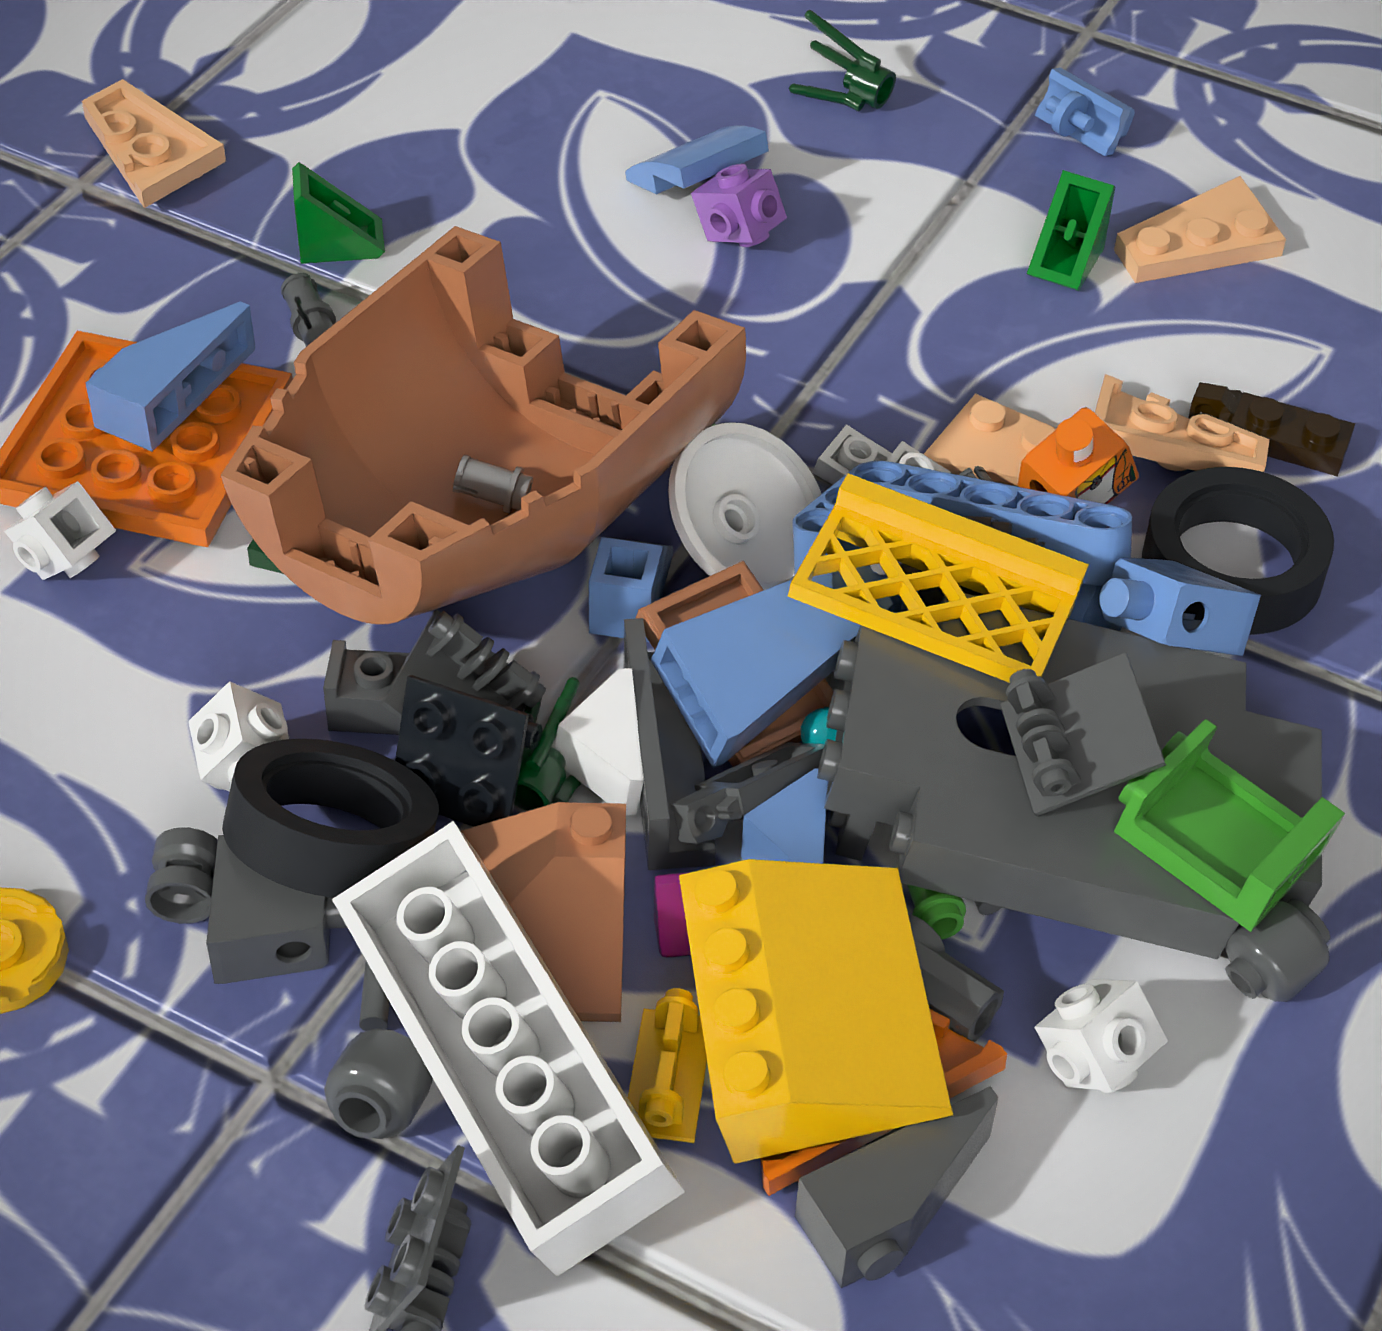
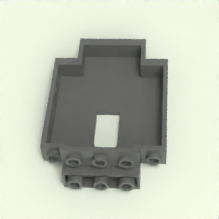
M964 593L966 598L976 597L974 595ZM943 595L940 604L949 602L945 595ZM1019 607L1028 622L1053 617L1051 614ZM1000 610L978 614L988 631L1010 626ZM960 618L937 623L942 632L955 637L970 635ZM1067 619L1042 676L1047 684L1126 652L1161 751L1178 731L1188 736L1198 725L1207 719L1217 726L1208 746L1209 752L1291 811L1303 818L1321 799L1322 729L1245 711L1246 662L1189 648L1168 646L1148 638ZM862 625L859 627L855 642L843 640L836 662L834 678L845 681L844 689L835 688L826 720V728L837 730L835 741L826 740L817 774L818 779L828 781L824 809L831 810L829 826L839 828L835 855L861 861L876 822L893 825L889 851L900 854L898 871L901 883L1218 960L1239 923L1114 832L1126 807L1118 799L1128 781L1036 817L1017 757L984 749L971 743L961 733L956 721V715L961 710L971 706H986L1002 710L1000 703L1008 700L1006 689L1010 683ZM1022 642L999 647L1004 656L1030 666L1032 665L1033 659ZM1322 855L1281 900L1288 902L1290 899H1297L1309 907L1322 886Z

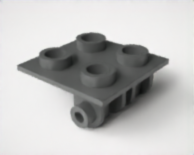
M436 609L429 618L381 705L401 719L407 676L409 675L439 683L522 712L525 706H528L530 709L533 708L543 697L546 688L538 682L540 675L535 671L530 673L515 660L508 664L506 661L510 653L506 649L502 648L497 653L492 652L494 640L490 637L482 640L483 636L464 623V618L457 613L451 617L445 611L439 612Z
M1126 652L1049 684L1042 677L1036 676L1035 671L1031 669H1022L1010 676V685L1006 689L1008 700L1000 703L1036 817L1166 765Z
M457 1145L438 1169L430 1166L427 1167L419 1180L413 1199L402 1198L397 1204L385 1235V1241L394 1244L388 1267L382 1265L378 1269L365 1300L364 1309L374 1313L369 1331H386L388 1328L395 1331H442L450 1300L449 1296L454 1288V1281L451 1277L455 1276L459 1271V1259L462 1257L471 1227V1220L466 1215L468 1210L466 1204L458 1199L451 1198L465 1147Z

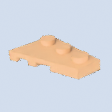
M123 79L82 100L85 119L144 208L226 162L224 144Z
M1238 176L1117 233L1114 251L1134 282L1139 283L1280 257L1283 254L1286 238L1242 177Z
M1105 374L1095 414L1127 443L1132 456L1156 461L1160 466L1173 471H1184L1187 469L1198 471L1215 467H1238L1261 472L1265 471L1270 439L1207 414H1198L1189 419L1177 414L1174 409L1169 407L1170 399L1151 392L1147 395L1146 401L1122 392L1123 381Z
M975 393L924 455L951 471L952 474L959 475L967 468H971L974 473L975 466H981L986 470L993 482L1017 486L1023 458L1057 428Z

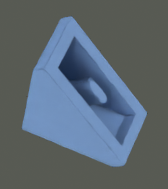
M814 768L744 815L742 859L823 864L826 819L824 805L828 781L817 778L818 768Z

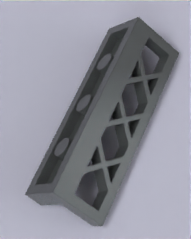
M643 618L624 619L623 668H632L643 772L640 809L648 870L715 866V840L712 839L698 844L680 842L674 812L671 810L670 805L696 792L695 785L706 780L701 747L651 662L654 652L647 651Z

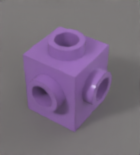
M745 164L732 165L722 169L713 178L691 192L707 241L736 242L741 247L754 246L765 241L770 235L769 231L787 218L771 169H747Z

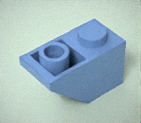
M601 537L589 578V633L624 638V619H635L640 608L662 599L673 556V546L614 537Z

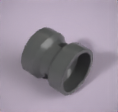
M183 827L164 831L157 837L152 856L155 872L150 875L145 895L146 906L155 916L165 921L179 924L196 923L209 917L218 842L213 835L203 830Z

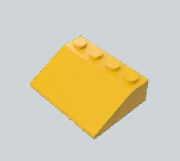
M747 859L679 875L715 1116L734 1164L953 1116L898 868Z

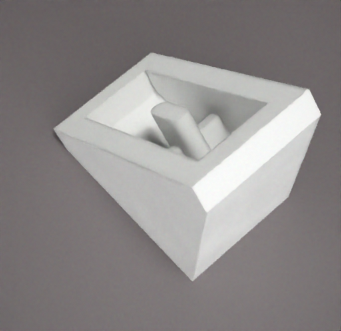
M632 668L618 669L558 724L555 749L565 758L566 766L564 769L607 803L626 804V815H637L643 787Z

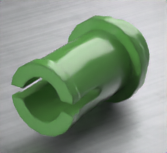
M907 884L915 906L912 915L930 925L940 936L941 940L952 937L962 929L966 906L961 897Z

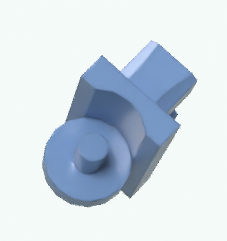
M1062 68L1051 70L1047 93L1035 113L1036 117L1050 124L1053 131L1064 137L1071 136L1103 156L1114 154L1119 139L1127 135L1135 115L1133 108Z

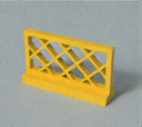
M847 473L839 487L836 503L791 581L787 597L1010 683V676L1022 669H1031L1035 671L1036 676H1043L1066 621L1072 613L1089 564ZM838 539L862 548L845 551ZM898 562L919 569L922 572L906 575ZM879 563L888 578L864 583L856 568ZM838 571L847 587L832 589L811 580L813 576ZM959 585L984 595L966 598ZM940 587L949 602L926 607L917 591ZM899 595L908 611L898 613L888 611L879 607L875 599ZM1019 607L1051 614L1053 617L1028 622ZM1000 610L1010 626L988 631L978 614ZM960 618L970 635L955 637L942 632L937 623ZM1022 642L1033 659L1032 665L1030 666L1004 656L999 647Z

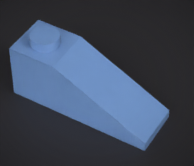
M241 301L122 348L103 367L97 369L86 382L94 427L144 449L153 451L256 350L250 305Z

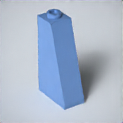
M870 565L856 568L864 583L883 579L880 574L873 572ZM838 571L813 576L811 580L832 589L847 587ZM789 580L664 629L651 662L711 766L714 768L728 761L819 682L835 670L843 640L855 642L860 625L787 597L792 581ZM890 597L875 599L879 607L888 611L891 610L893 602Z

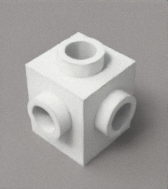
M79 481L53 495L47 487L31 495L16 507L22 518L4 531L14 543L13 550L19 561L27 569L37 572L42 580H45L62 571H65L69 578L83 571L99 558L100 555L96 552L95 548L115 533L116 529Z
M228 682L188 721L200 780L214 788L224 789L229 792L235 766L246 752L265 743L289 739L287 723L284 719L281 703L232 682Z
M1090 979L1085 984L1075 986L1060 995L1055 1001L1056 1009L1035 1026L1047 1050L1049 1066L1064 1082L1066 1087L1100 1090L1103 1093L1120 1090L1133 1082L1138 1075L1137 1069L1168 1042L1138 981Z

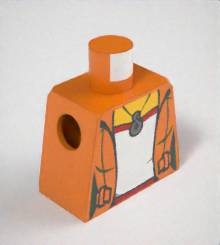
M1085 407L1081 408L1072 417L1062 421L1054 432L1026 454L1021 461L1017 487L1109 504L1139 478V473L1127 443L1091 409Z

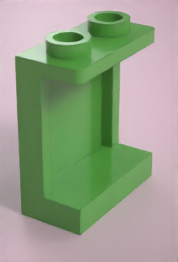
M1205 719L1188 736L1178 731L1162 749L1166 762L1165 766L1128 781L1118 799L1126 807L1114 832L1248 931L1252 932L1322 855L1345 812L1321 797L1306 815L1301 818L1209 752L1208 746L1217 726Z

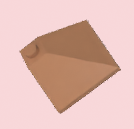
M557 802L462 830L461 832L482 859L580 1021L621 1022L626 804Z

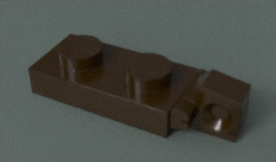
M1199 382L1194 394L1188 416L1191 419L1192 416L1198 414H1207L1270 439L1268 457L1337 477L1355 427V423L1334 418L1328 414L1302 409L1268 397H1260L1246 392L1242 393L1240 390H1229L1227 386Z

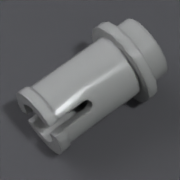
M464 454L455 475L453 492H461L503 505V512L510 514L512 509L521 510V497L531 492L533 477L524 475L522 467L517 466L514 471L473 459Z

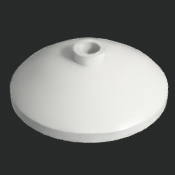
M722 423L706 428L674 460L668 488L670 511L677 533L690 556L709 576L744 560L764 590L794 578L793 518L822 493L807 465L781 439L761 428L744 423Z

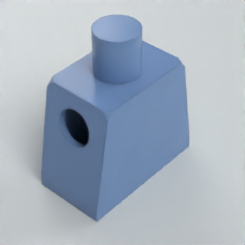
M1120 557L1115 563L1111 579L1101 589L1099 601L1104 620L1158 643L1243 656L1261 595L1175 561ZM1201 602L1205 610L1203 621L1194 620L1195 614L1184 613V611L1190 604Z

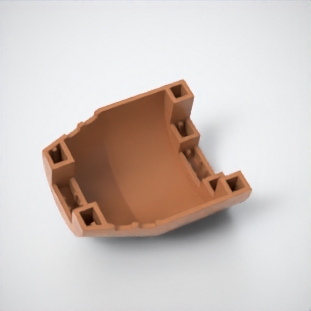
M454 226L299 353L294 361L296 375L287 389L277 388L270 398L273 409L272 413L263 427L254 425L251 427L222 472L221 478L230 502L246 530L274 565L300 589L326 607L351 619L370 624L396 623L557 569L577 557L674 463V460L696 436L706 428L711 427L732 405L740 390L745 371V328L693 310L658 342L661 373L653 370L625 396L565 373L559 335L513 319L501 242ZM465 454L473 459L514 471L519 466L524 469V475L533 477L531 492L521 497V510L512 509L511 513L508 514L503 512V505L461 492H453L455 475L463 455Z

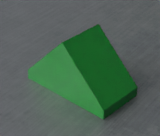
M298 162L292 168L294 207L301 264L378 259L385 252L381 217L302 163Z
M1065 170L1062 171L1027 275L1079 291L1105 247L1116 188L1114 185Z

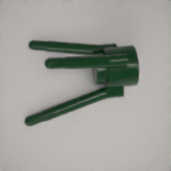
M812 10L806 11L805 18L857 60L852 61L832 48L813 40L810 43L812 50L847 70L843 86L849 91L848 93L795 83L789 86V91L793 94L843 104L858 112L861 111L865 103L876 109L881 108L887 102L896 83L895 72L881 66V59L865 52Z
M571 677L567 680L542 731L537 747L534 750L523 749L515 805L525 811L552 803L569 802L574 791L582 784L571 774L566 778L564 769L566 766L565 758L552 747L557 736L558 724L565 719L572 704L571 702L579 688L580 682L576 677ZM542 698L533 708L530 709L526 706L524 712L532 714L535 723Z

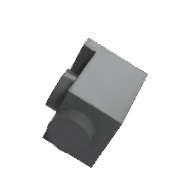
M333 640L323 686L328 731L399 735L401 719L381 705L410 653L349 650L346 648V641Z

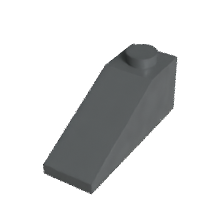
M991 1086L952 1104L953 1116L908 1125L799 1178L795 1218L840 1288L863 1277L869 1281L882 1278L892 1272L908 1254L990 1138L999 1098Z

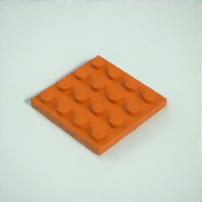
M77 330L0 448V504L17 507L44 487H47L53 495L79 481L114 528L208 548L232 505L225 490L221 474L253 425L263 427L273 411L271 396L277 388L287 389L293 380L292 373L241 363L153 451H149L95 428L86 388V382L97 369L103 367L122 348L137 342Z

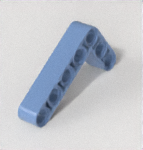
M889 461L862 463L848 472L854 476L960 516L992 517L998 520V522H1009L1012 524V536L1037 538L1038 542H1045V548L1089 564L1083 584L1103 586L1111 579L1115 563L1119 558H1131L1132 516L1124 508ZM846 475L793 518L794 575L797 573L836 503L839 487ZM838 539L845 551L862 548Z

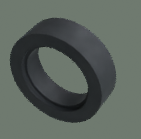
M1215 467L1188 473L1171 482L1162 490L1151 510L1142 558L1175 561L1260 594L1261 597L1249 634L1256 635L1287 628L1300 621L1314 608L1321 595L1333 555L1334 535L1331 524L1321 507L1295 485L1277 476L1253 469ZM1232 522L1247 525L1261 530L1279 541L1289 551L1294 565L1286 572L1268 578L1248 579L1225 575L1204 566L1194 559L1183 547L1180 536L1191 527L1204 523ZM1194 602L1186 608L1184 613L1195 614L1194 620L1203 621L1205 610L1201 602Z
M285 739L259 745L246 752L238 760L234 769L222 831L228 847L235 856L260 875L301 892L335 898L434 834L439 804L435 794L423 779L404 765L382 754L336 741ZM311 804L332 807L360 816L381 829L349 830L330 827L297 816L282 806Z

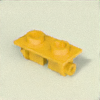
M672 988L666 991L665 997L657 1001L655 1010L643 1008L627 1098L652 1138L695 1143L707 1056L701 1017L698 1015L699 1009L693 1002V995L681 988Z

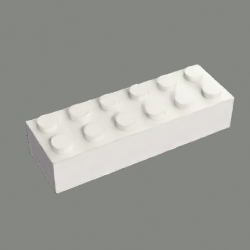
M454 821L332 899L528 1248L555 1276L558 1277L685 1192L482 859Z

